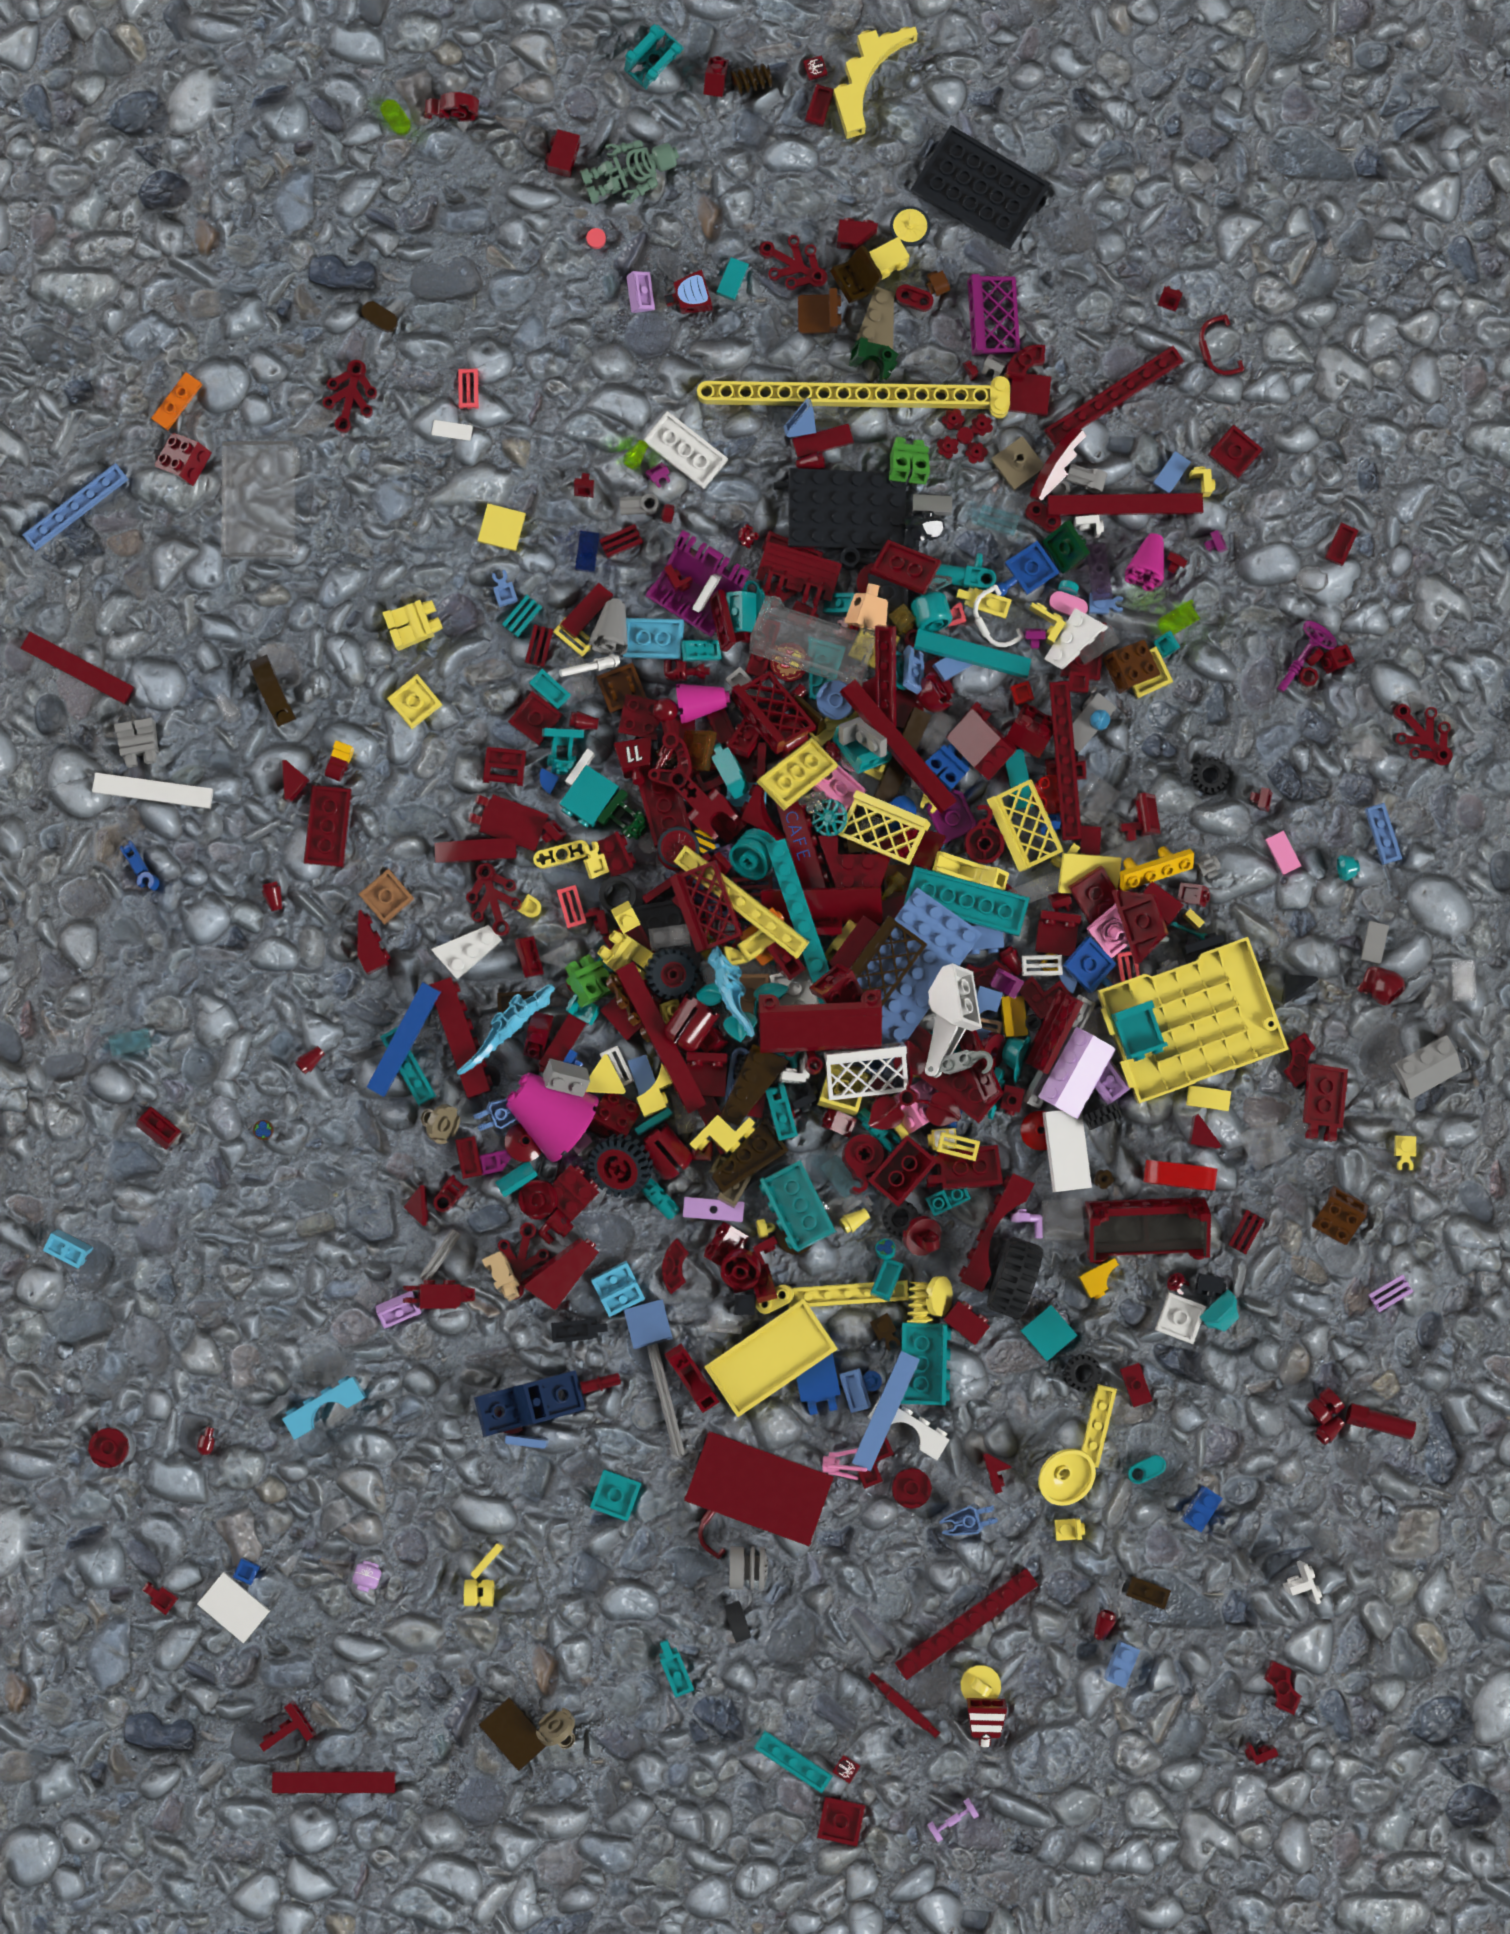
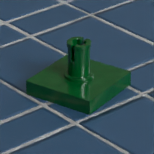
M1070 520L1064 522L1042 541L1062 574L1071 570L1090 554L1085 545L1086 540H1082L1083 536L1078 534Z

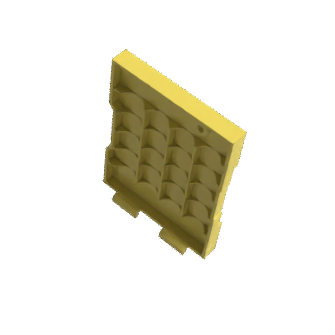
M1248 937L1203 952L1198 955L1196 961L1154 976L1142 974L1096 991L1102 1006L1100 1010L1109 1035L1113 1036L1121 1058L1120 1065L1128 1087L1132 1089L1138 1104L1195 1084L1197 1081L1228 1070H1234L1289 1050ZM1152 1000L1155 1007L1152 1010L1163 1040L1167 1042L1168 1046L1163 1047L1164 1051L1152 1055V1052L1144 1054L1146 1057L1135 1062L1133 1058L1127 1060L1111 1014ZM1269 1021L1273 1022L1272 1027L1268 1025Z

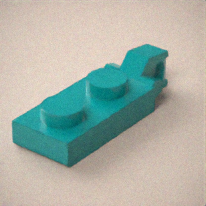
M668 1639L661 1641L660 1646L663 1653L659 1654L660 1662L675 1698L694 1691L693 1684L676 1647L671 1649Z

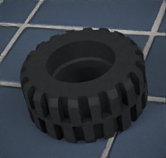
M1016 1237L1007 1240L998 1261L988 1294L987 1307L991 1311L1015 1319L1022 1317L1031 1298L1041 1267L1043 1249L1040 1245Z

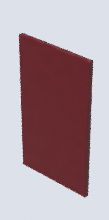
M709 1431L684 1501L810 1546L834 1476Z

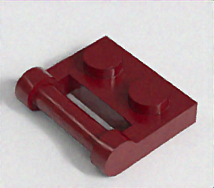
M487 747L483 783H490L492 781L523 786L526 750ZM491 768L517 770L518 774L517 776L491 774Z

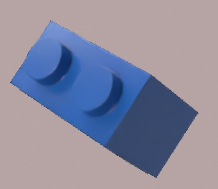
M1202 1485L1181 1520L1197 1531L1202 1532L1223 1498Z

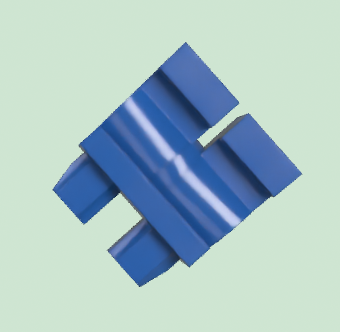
M952 744L948 746L943 745L925 761L936 776L941 774L938 779L949 792L966 775L971 765L965 757L960 760L955 756L958 750Z

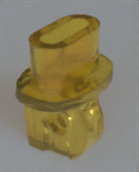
M896 871L892 876L889 875L887 877L889 887L881 895L883 901L894 891H904V885L908 880L900 872Z

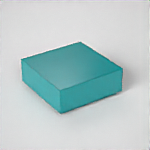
M1171 631L1166 632L1153 641L1162 658H1166L1181 648Z

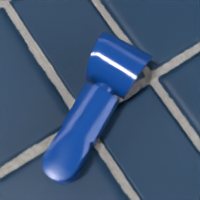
M130 840L126 846H120L121 852L129 862L135 875L138 876L137 885L142 888L146 886V881L149 879V889L154 891L158 889L159 879L148 872V868L134 843ZM133 851L134 855L130 857L128 853Z

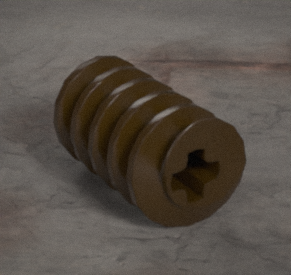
M763 63L760 64V70L754 65L752 72L749 67H746L745 74L741 69H738L737 75L734 71H730L734 93L737 90L741 95L743 88L749 93L750 86L757 91L758 84H760L762 89H765V83L772 87V76L768 64L767 68Z

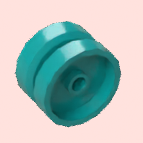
M752 828L747 830L731 848L729 853L730 863L735 871L747 879H762L773 866L766 845L775 842V838L761 829Z

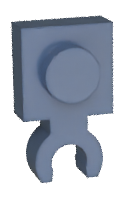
M502 570V579H497L495 573H492L494 582L498 584L493 589L499 607L518 602L512 582L506 583L508 576L505 570Z
M1090 593L1089 614L1108 615L1109 609L1117 613L1122 612L1123 608L1117 607L1115 602H1122L1123 597L1117 596L1109 599L1110 594Z

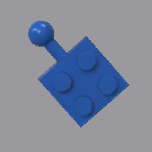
M1036 541L1005 562L1013 577L1004 583L997 582L995 584L1002 593L999 596L1002 597L1016 583L1020 585L1026 595H1029L1060 572L1040 543Z
M1086 937L1063 964V967L1088 993H1093L1100 983L1105 987L1114 985L1106 976L1116 963L1091 937Z

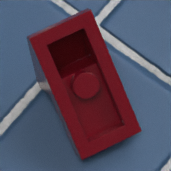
M776 942L766 948L777 964L775 968L789 981L806 970L799 958H795Z
M986 1452L982 1453L993 1493L1003 1492L1004 1480L1002 1474L998 1475L997 1472L1012 1468V1466Z

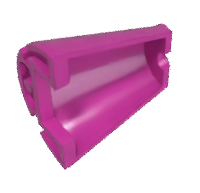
M528 1072L527 1075L524 1074L519 1080L518 1084L521 1086L517 1092L512 1091L509 1094L506 1106L546 1158L551 1162H556L562 1158V1152H569L582 1137L596 1113L593 1111V1108L598 1106L599 1098L589 1092H585L584 1096L580 1097L548 1089L545 1087L542 1076Z

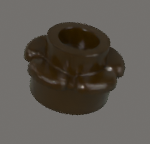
M1099 1170L1095 1174L1094 1183L1100 1189H1107L1114 1182L1112 1173L1109 1170Z

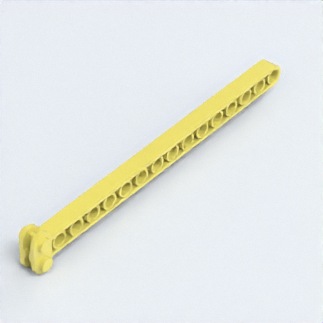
M1003 376L995 377L991 381V385L703 381L697 387L699 401L710 405L801 406L807 398L800 397L799 393L807 391L810 394L807 398L811 399L812 406L989 409L990 414L998 419L1007 415L1010 406V383ZM705 389H709L712 391V394L710 396H704L702 395V391ZM727 389L732 393L730 396L725 397L721 392ZM743 390L751 392L748 397H743L740 393ZM763 390H768L771 393L768 397L760 395ZM786 390L790 395L784 398L780 396V392ZM821 391H826L829 393V396L821 398L818 394ZM841 391H845L849 396L843 399L838 394ZM866 392L868 397L861 399L858 397V393ZM885 392L888 396L885 399H880L877 394ZM904 392L907 398L899 399L897 394ZM922 392L927 397L924 400H920L916 395ZM943 393L946 398L939 400L936 398V394ZM958 393H962L965 395L966 398L964 400H958L956 399L955 395ZM983 394L985 399L979 401L975 398V395Z

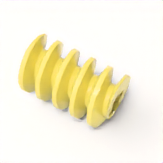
M910 1282L915 1285L909 1288V1291L914 1292V1295L908 1296V1298L913 1300L914 1303L908 1304V1307L912 1308L913 1311L907 1312V1315L912 1316L913 1319L907 1320V1322L927 1323L932 1321L933 1318L927 1316L930 1312L926 1306V1299H928L929 1295L926 1293V1289L929 1283Z

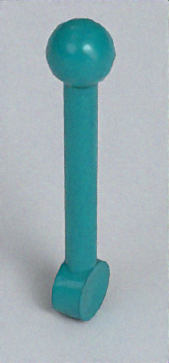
M1174 921L1169 924L1172 927L1196 935L1201 940H1205V935H1207L1206 933L1201 934L1186 928Z

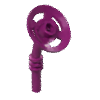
M1306 621L1303 624V629L1310 638L1309 643L1298 659L1294 660L1293 664L1288 668L1289 672L1278 686V691L1284 693L1293 678L1298 676L1301 669H1303L1304 662L1315 647L1321 646L1327 649H1334L1337 646L1335 637L1322 625L1314 621Z

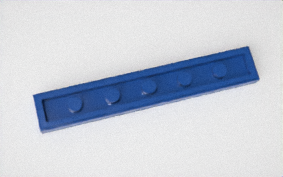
M425 982L421 983L367 1088L383 1097L386 1096L441 991Z

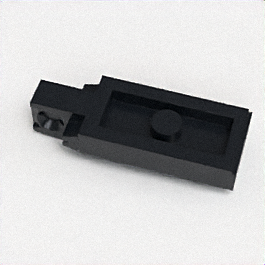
M596 1319L551 1323L553 1343L598 1338L599 1332L608 1331V1324H597Z

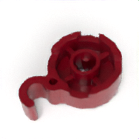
M462 92L444 93L441 95V99L432 98L425 101L424 117L431 120L432 115L446 119L452 116L457 117L458 122L474 121L475 116L478 117L479 100L473 95Z
M978 805L976 810L984 809L986 817L979 819L977 824L968 830L964 837L963 845L965 853L970 859L977 863L987 864L999 858L1004 851L1005 842L1002 833L989 824L993 816L992 809L987 805ZM982 838H986L985 841L989 842V845L985 846L984 850L982 846H979Z
M860 1134L851 1138L842 1150V1161L849 1169L853 1179L861 1184L860 1188L853 1186L849 1190L854 1195L861 1194L867 1189L868 1180L866 1175L876 1171L881 1166L884 1158L881 1143L875 1137L868 1134ZM864 1151L867 1157L864 1160L861 1159L862 1156L859 1155V1152Z

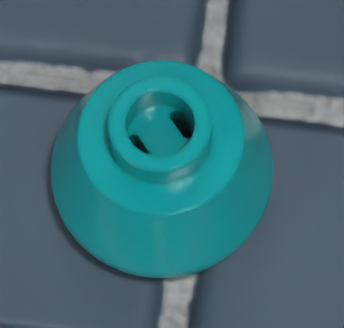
M1340 855L1337 858L1339 878L1346 882L1357 876V872H1360L1359 861L1351 856Z

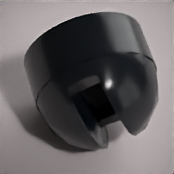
M1036 1014L1028 1015L1025 1020L1027 1029L1030 1031L1038 1030L1041 1027L1040 1017ZM1034 1018H1037V1020H1035L1029 1025L1030 1021H1032Z

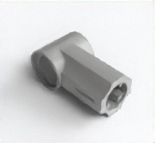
M1071 464L1066 481L1083 486L1090 492L1100 494L1103 491L1108 474L1100 469L1093 468L1090 470Z
M653 494L620 497L621 515H655L660 508L658 499ZM648 501L655 502L654 507L650 509L646 508L645 504Z

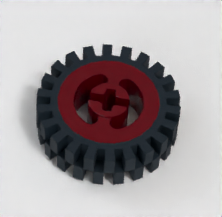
M624 1134L607 1136L591 1152L592 1155L589 1157L591 1163L588 1166L589 1169H593L590 1175L591 1177L596 1176L593 1181L596 1184L601 1182L602 1184L599 1188L601 1190L605 1187L608 1188L606 1194L610 1195L614 1192L613 1197L617 1198L620 1194L622 1198H626L628 1195L631 1197L635 1193L640 1192L649 1182L648 1180L651 1178V1172L653 1171V1167H650L653 1163L652 1159H647L650 1156L649 1152L643 1153L645 1146L642 1144L638 1147L639 1140L635 1139L631 1142L632 1136L629 1135L625 1139ZM616 1156V1158L612 1162H610V1157ZM631 1169V1175L626 1176L625 1174Z

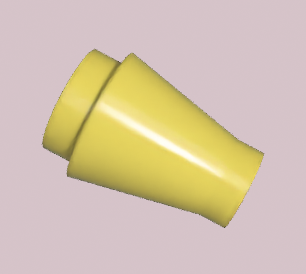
M863 1208L843 1215L839 1220V1224L846 1234L849 1232L853 1233L866 1220L870 1219L867 1210Z

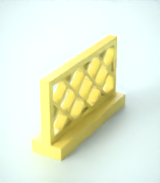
M1032 779L987 799L1019 872L1028 870L1064 852ZM1028 785L1032 792L1030 799L1020 796L1022 788ZM1007 795L1015 797L1012 808L1005 806L1003 797ZM1018 799L1028 802L1025 813L1015 810ZM1031 803L1039 807L1038 817L1028 814ZM1014 812L1023 815L1020 826L1012 822ZM1026 817L1036 820L1033 831L1023 828ZM1039 822L1047 825L1046 835L1036 832ZM1022 830L1032 833L1028 844L1021 842L1020 834ZM1035 835L1044 838L1041 849L1031 845ZM1047 840L1055 843L1056 851L1050 853L1044 850ZM1030 848L1040 851L1037 860L1030 862L1028 857Z
M856 790L853 796L854 801L847 813L846 826L838 835L910 865L925 831H928L931 825L930 822L923 817ZM857 805L865 809L866 815L859 818L855 817L854 812ZM877 814L882 815L884 822L873 826L871 817ZM868 818L871 827L860 831L857 822ZM895 821L899 822L901 830L891 833L888 824ZM855 823L858 833L853 835L845 834L847 827ZM886 826L888 835L878 839L875 829ZM911 829L918 830L917 837L909 841L906 831ZM873 831L875 840L869 843L864 842L862 835ZM903 833L906 842L896 846L893 837ZM890 838L893 847L883 850L880 842ZM908 846L910 852L907 858L900 857L897 850Z

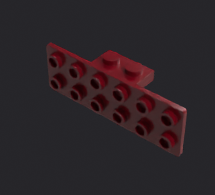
M881 887L802 888L818 935L835 936L842 934L843 924H846L849 920L858 924L863 915L875 924L883 922ZM781 889L761 890L762 905L768 910L773 907L775 911H779L782 914L787 925H793Z

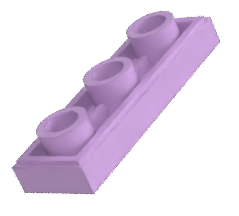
M684 1197L683 1217L743 1222L744 1202H738L735 1208H732L720 1200ZM711 1206L717 1207L718 1210L716 1213L713 1214L710 1212Z

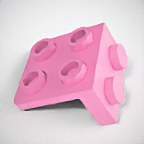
M923 1079L910 1087L916 1091L918 1099L930 1102L933 1094L937 1092L935 1088ZM900 1093L892 1097L895 1099L897 1104L900 1102ZM915 1102L910 1106L902 1105L899 1107L904 1112L905 1117L902 1123L909 1134L929 1122L926 1117V1109L929 1105Z

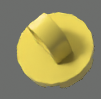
M986 1665L969 1667L963 1673L960 1681L961 1691L966 1700L967 1698L997 1699L1001 1691V1681L998 1674Z

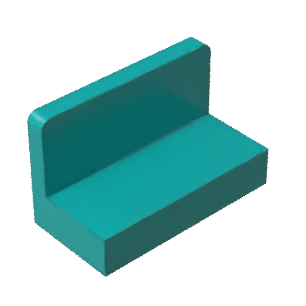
M746 591L726 592L734 632L755 633L756 593Z

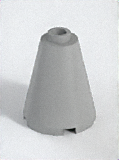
M614 598L606 602L591 634L588 645H592V650L604 655L619 652L618 656L627 652L625 604L619 599Z

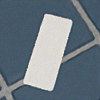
M434 420L432 435L470 441L473 426Z

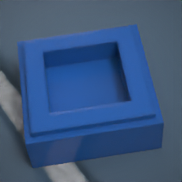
M241 1558L233 1578L252 1585L260 1565Z

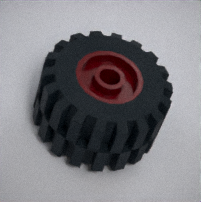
M668 948L659 950L660 952L658 953L655 952L653 958L648 959L647 962L649 964L644 969L646 970L644 978L647 979V986L657 996L665 999L675 1000L679 997H685L687 992L690 993L692 991V985H696L695 978H698V973H695L697 967L693 964L694 960L687 953L676 949Z

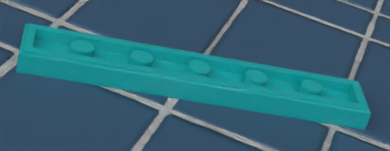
M918 629L913 649L1025 679L1029 675L1031 658Z

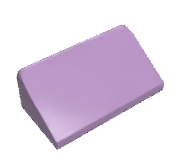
M632 271L627 275L631 312L638 313L655 310L650 272Z
M413 1291L404 1293L376 1306V1313L384 1329L421 1314L418 1303H403V1298H415Z

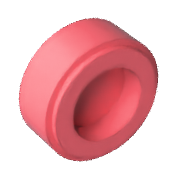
M599 228L591 229L586 236L587 244L593 249L602 248L606 243L604 231Z

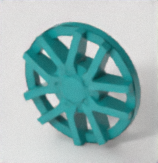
M826 799L819 802L815 809H813L812 825H814L817 832L824 836L839 834L847 823V811L844 805L834 799ZM839 806L843 813H837ZM820 807L824 811L823 813L818 811ZM838 816H843V821H839ZM822 821L823 824L818 827L817 823ZM836 823H842L839 829H837Z

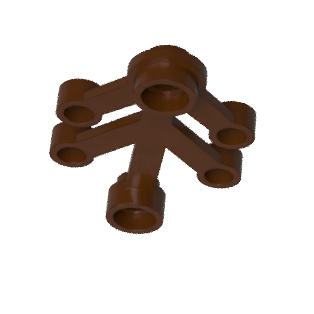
M610 974L606 980V985L610 991L615 993L618 1006L621 1009H627L628 1020L633 1026L641 1023V1019L635 1012L617 975ZM644 1027L641 1028L640 1033L643 1039L651 1042Z

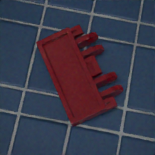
M767 541L756 579L764 582L765 575L768 574L764 591L768 592L773 576L779 577L780 580L775 590V595L780 596L785 579L787 580L785 588L801 593L803 585H805L802 603L807 602L811 587L818 589L813 600V606L817 607L822 591H825L823 600L831 602L842 563Z

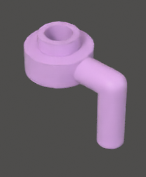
M1015 1209L1014 1213L1010 1214V1222H1034L1035 1238H1043V1224L1040 1214L1026 1213V1209Z

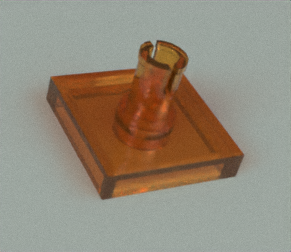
M685 730L683 740L690 754L693 771H710L711 762H713L711 757L713 754H716L714 751L716 732Z

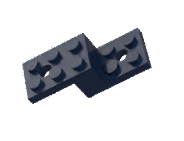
M576 1370L474 1397L483 1437L586 1410ZM560 1389L565 1393L563 1401L558 1398V1391ZM497 1406L502 1411L500 1417H497L494 1413Z

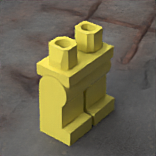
M418 600L401 608L382 612L395 648L398 651L432 638L435 632L443 629L439 617L428 620L427 615L436 612L432 600L423 603Z
M613 930L608 938L615 943L610 950L603 945L597 952L603 959V962L614 971L631 963V960L645 969V966L649 964L647 962L648 959H652L654 954L627 934H622L616 930ZM636 965L642 979L644 980V974H646V972Z

